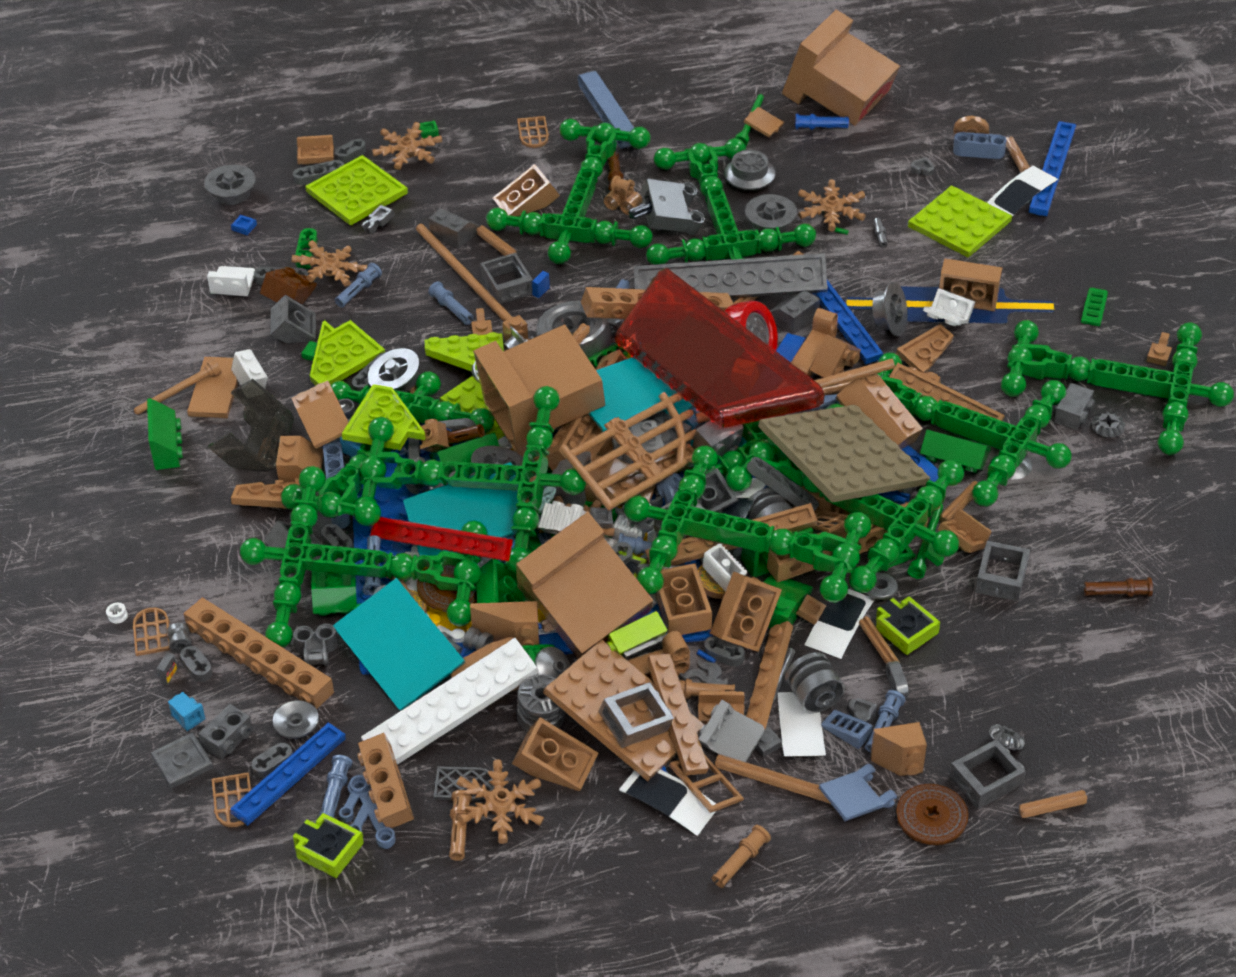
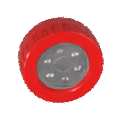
M746 301L730 305L723 312L719 324V334L746 348V352L738 360L756 363L757 367L769 363L776 352L778 343L776 323L769 309L761 302Z

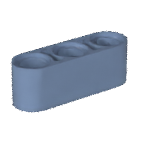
M959 132L954 136L953 153L964 157L1000 159L1005 156L1007 139L1002 135Z

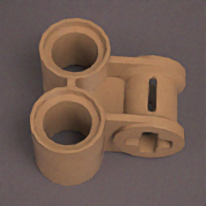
M618 175L614 176L611 182V191L604 198L605 206L611 210H615L619 206L621 211L629 215L630 209L640 206L642 204V197L634 191V181L621 179Z

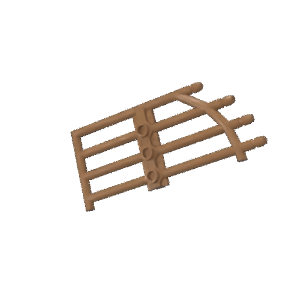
M663 392L659 395L661 402L625 421L619 417L610 420L604 425L607 429L606 431L571 450L566 444L559 449L608 511L692 463V454L685 457L686 443L694 439L696 429L685 434L682 422L692 417L694 412L693 410H686L678 414L673 405L684 398L683 392H678L670 397ZM665 408L671 416L670 420L638 437L634 436L628 429ZM675 426L677 439L652 453L646 452L641 444ZM609 438L615 439L620 447L585 466L576 457ZM677 448L676 463L661 470L654 461ZM623 454L628 455L634 462L598 483L590 475V472ZM637 470L642 472L647 478L645 481L611 500L603 491V489Z

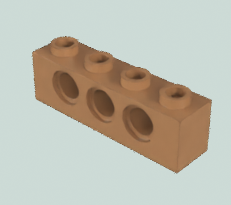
M385 733L359 742L358 745L361 752L357 753L361 765H365L366 768L363 775L366 783L370 784L372 790H369V795L373 804L376 803L378 809H375L374 812L378 822H383L386 827L394 828L413 820L414 816L395 755Z

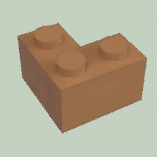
M827 334L810 371L822 377L844 372L843 368L845 365L853 367L858 362L861 349Z

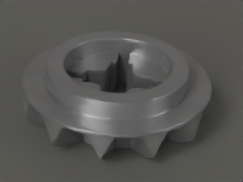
M1107 411L1103 414L1099 412L1097 416L1093 417L1092 428L1101 436L1116 437L1123 433L1125 422H1123L1122 417H1117L1116 413L1109 414Z
M996 724L991 726L989 730L993 740L997 739L1002 746L1010 750H1020L1025 744L1024 738L1018 732L1006 726Z

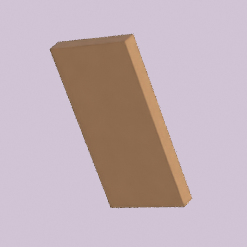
M204 357L200 371L205 369L204 367L209 361L215 359L222 373L215 377L214 375L211 377L207 376L196 382L187 411L188 416L228 418L238 385V379H236L235 374L231 371L234 358Z

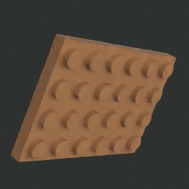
M603 640L599 641L544 689L543 693L647 781L677 754L669 729L667 732L621 748L598 712L603 700L649 682L655 690L656 687L653 681L619 655L618 652L612 651ZM643 699L619 707L632 728L656 719ZM691 714L698 735L705 724Z

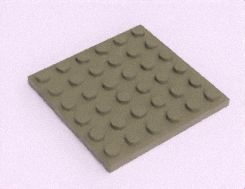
M856 405L760 419L758 427L831 502L926 485V482L930 480V477Z

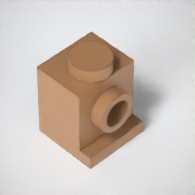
M520 315L502 322L505 342L512 336L510 326L524 339L529 340L527 323Z
M437 419L426 420L425 425L421 426L425 431L426 439L421 440L422 445H420V449L433 453L449 448L446 424L438 422Z

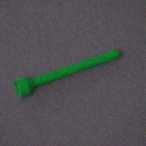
M762 94L757 96L750 112L761 106L764 99ZM745 123L742 132L735 136V138L742 140L746 146L749 142L748 133L751 126Z
M941 504L939 509L933 511L927 528L933 531L936 530L940 514L943 510V504ZM925 540L922 541L917 558L910 563L908 568V574L915 579L923 578L927 569L925 565L926 557L922 554Z

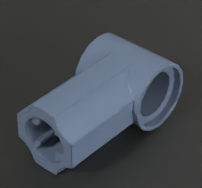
M677 473L672 474L657 484V490L661 497L664 498L665 504L672 502L675 493L678 491V485L682 478Z

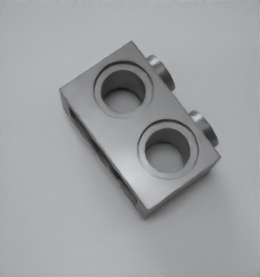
M229 704L198 733L202 748L223 760L234 751L240 742L250 736L253 731L251 718Z

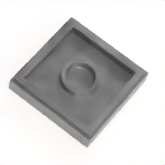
M193 732L151 752L154 762L171 789L213 769L211 760Z

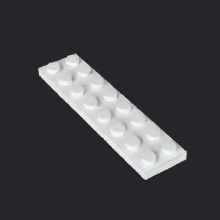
M514 638L361 736L364 741L385 733L391 743L396 762L399 764L518 687L526 678L538 674L539 670L517 639Z

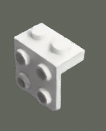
M220 266L217 272L209 271L207 278L210 293L248 296L254 279L255 269Z
M938 288L932 307H924L923 311L928 312V317L934 319L944 318L947 324L961 326V324L968 323L976 301Z

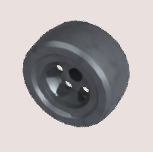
M581 301L565 302L550 308L539 318L536 325V337L564 324L568 329L571 328L569 330L571 334L582 323L589 325L590 332L579 344L587 358L611 346V329L608 319L587 318ZM603 356L597 358V363L601 361Z

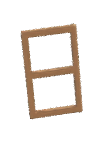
M705 754L708 767L715 775L692 783L679 768L681 766L680 760L670 763V768L710 813L744 800L741 794ZM721 780L735 797L712 805L698 788Z

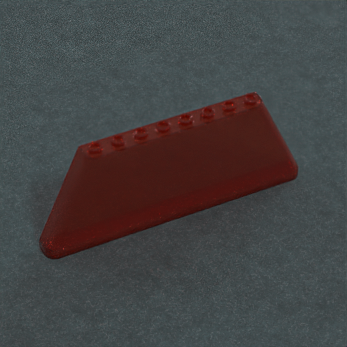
M664 268L656 274L616 332L615 342L620 348L626 350L632 358H636L646 369L652 371L658 379L663 380L672 390L680 393L685 401H689L699 412L705 414L711 422L716 423L722 429L760 419L808 410L824 404V391L816 381L668 268Z

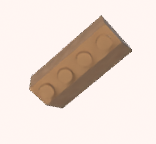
M877 373L853 380L835 397L843 406H858L900 449L914 443L923 429Z

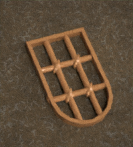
M545 116L517 119L519 139L524 146L538 148L546 145L549 134ZM544 120V125H538V121ZM535 121L536 126L530 127L528 122ZM520 122H526V127L520 128ZM545 128L546 134L541 135L539 129ZM530 129L537 130V135H530ZM521 130H526L528 136L522 137ZM546 137V139L543 142H541V138ZM537 138L539 143L532 144L531 139Z
M815 510L817 523L820 525L812 526L811 528L831 533L844 526V521L839 519L845 520L847 515L828 510ZM819 519H826V520H828V521H826V522L824 521V522H823V521H819Z
M147 608L137 613L134 617L132 628L134 631L136 656L170 650L169 646L161 647L160 638L168 637L167 633H160L159 624L166 623L168 629L170 623L166 612L162 609ZM154 612L155 621H146V613ZM158 613L164 615L166 619H158ZM142 616V617H143V623H142V624H136V622H137V620L139 619V617ZM147 626H156V635L149 636ZM142 627L144 629V637L137 638L136 628ZM148 640H157L158 648L149 649ZM137 642H145V650L138 651Z
M249 772L213 778L214 813L217 821L227 827H238L245 824L241 820L230 822L229 811H231V806H229L228 795L235 794L239 801L241 800V793L251 791ZM247 777L248 788H240L239 779ZM235 780L236 790H227L226 781ZM223 782L224 792L216 793L215 783ZM223 796L225 808L217 810L216 797ZM224 812L227 822L223 821L218 816V813Z

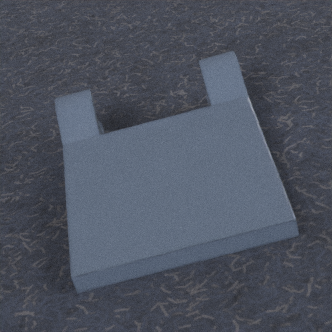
M871 764L863 766L856 772L819 785L821 792L845 821L882 807H893L895 804L893 799L897 798L893 790H889L878 797L866 781L872 780L873 775L871 773L875 772V768Z

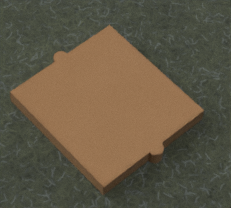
M760 107L750 112L749 116L744 119V123L767 137L778 132L784 123Z

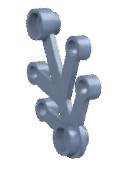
M363 775L352 777L348 783L350 796L344 807L339 810L340 820L345 823L353 820V808L360 798L362 806L353 824L350 826L362 832V827L369 816L376 830L378 846L383 849L391 848L396 841L395 832L392 828L385 827L383 822H378L374 812L375 809H378L376 803L373 804L369 796V790H372L371 785L366 783Z

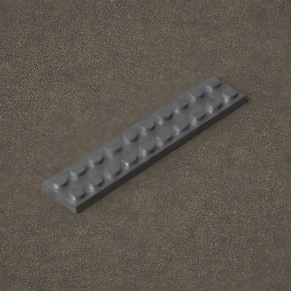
M825 253L634 266L635 289L728 293L730 298L797 294L804 290L809 293L828 292Z

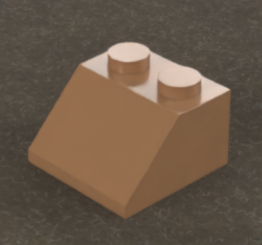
M280 436L276 461L278 480H283L284 483L294 482V478H299V474L307 466H316L322 470L323 449L320 447L315 449L313 443L302 436Z
M920 723L874 729L871 760L899 776L923 773L927 744Z

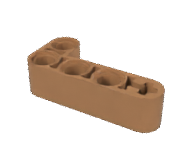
M821 308L816 310L812 331L791 361L788 369L789 376L809 381L814 373L810 371V368L826 335L836 337L837 313Z
M673 631L663 638V649L627 661L653 681L647 663L649 655L670 654L677 676H679L680 673L684 674L690 667V650L681 633Z

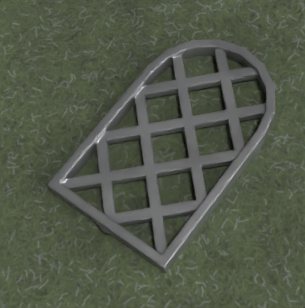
M666 635L625 652L622 657L630 660L652 653L663 647V638Z
M437 766L434 800H452V793L448 790L453 786L458 790L467 789L457 785L458 779L454 781L450 778L454 773L465 779L473 773L477 781L480 780L485 784V787L492 791L495 787L491 786L489 781L486 782L482 778L486 774L489 775V770L478 767ZM439 773H441V774L444 776V777L441 778L440 780H439ZM447 779L451 784L445 788L441 783ZM438 786L442 789L439 793H437ZM472 794V801L485 799L484 797L475 798L474 795L476 794Z

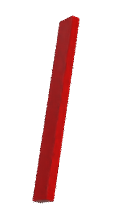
M380 517L379 521L372 525L370 536H378L380 539L509 561L513 543L512 539Z

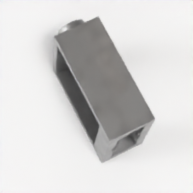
M516 253L481 263L482 279L493 297L500 304L533 294V279ZM513 271L519 278L499 285L493 279V277Z
M987 541L975 592L1019 601L1030 549ZM989 558L1019 564L1020 569L1017 579L985 573Z
M650 682L605 698L598 711L621 748L667 732L674 719L671 710L666 707L660 698L659 692L654 689ZM643 699L656 719L632 728L619 707Z
M996 739L952 762L950 778L974 806L980 809L1023 786L1026 771L1023 765L1011 756L1008 748L1002 746ZM994 757L1007 771L1008 775L984 787L969 770Z

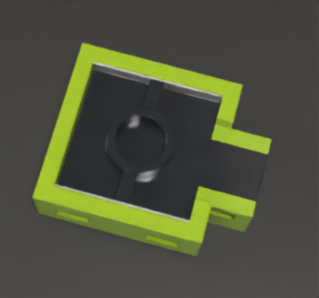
M910 596L902 600L901 604L892 598L877 608V630L906 655L939 633L940 621Z
M324 813L316 820V824L306 819L293 835L297 858L335 878L338 877L364 844L361 831Z

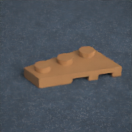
M939 324L897 348L896 354L910 367L926 373L953 341L954 335L943 325Z
M294 478V482L286 483L283 480H275V484L264 485L262 482L236 485L231 496L232 504L242 506L287 509L281 502V493L289 484L300 485L299 478Z

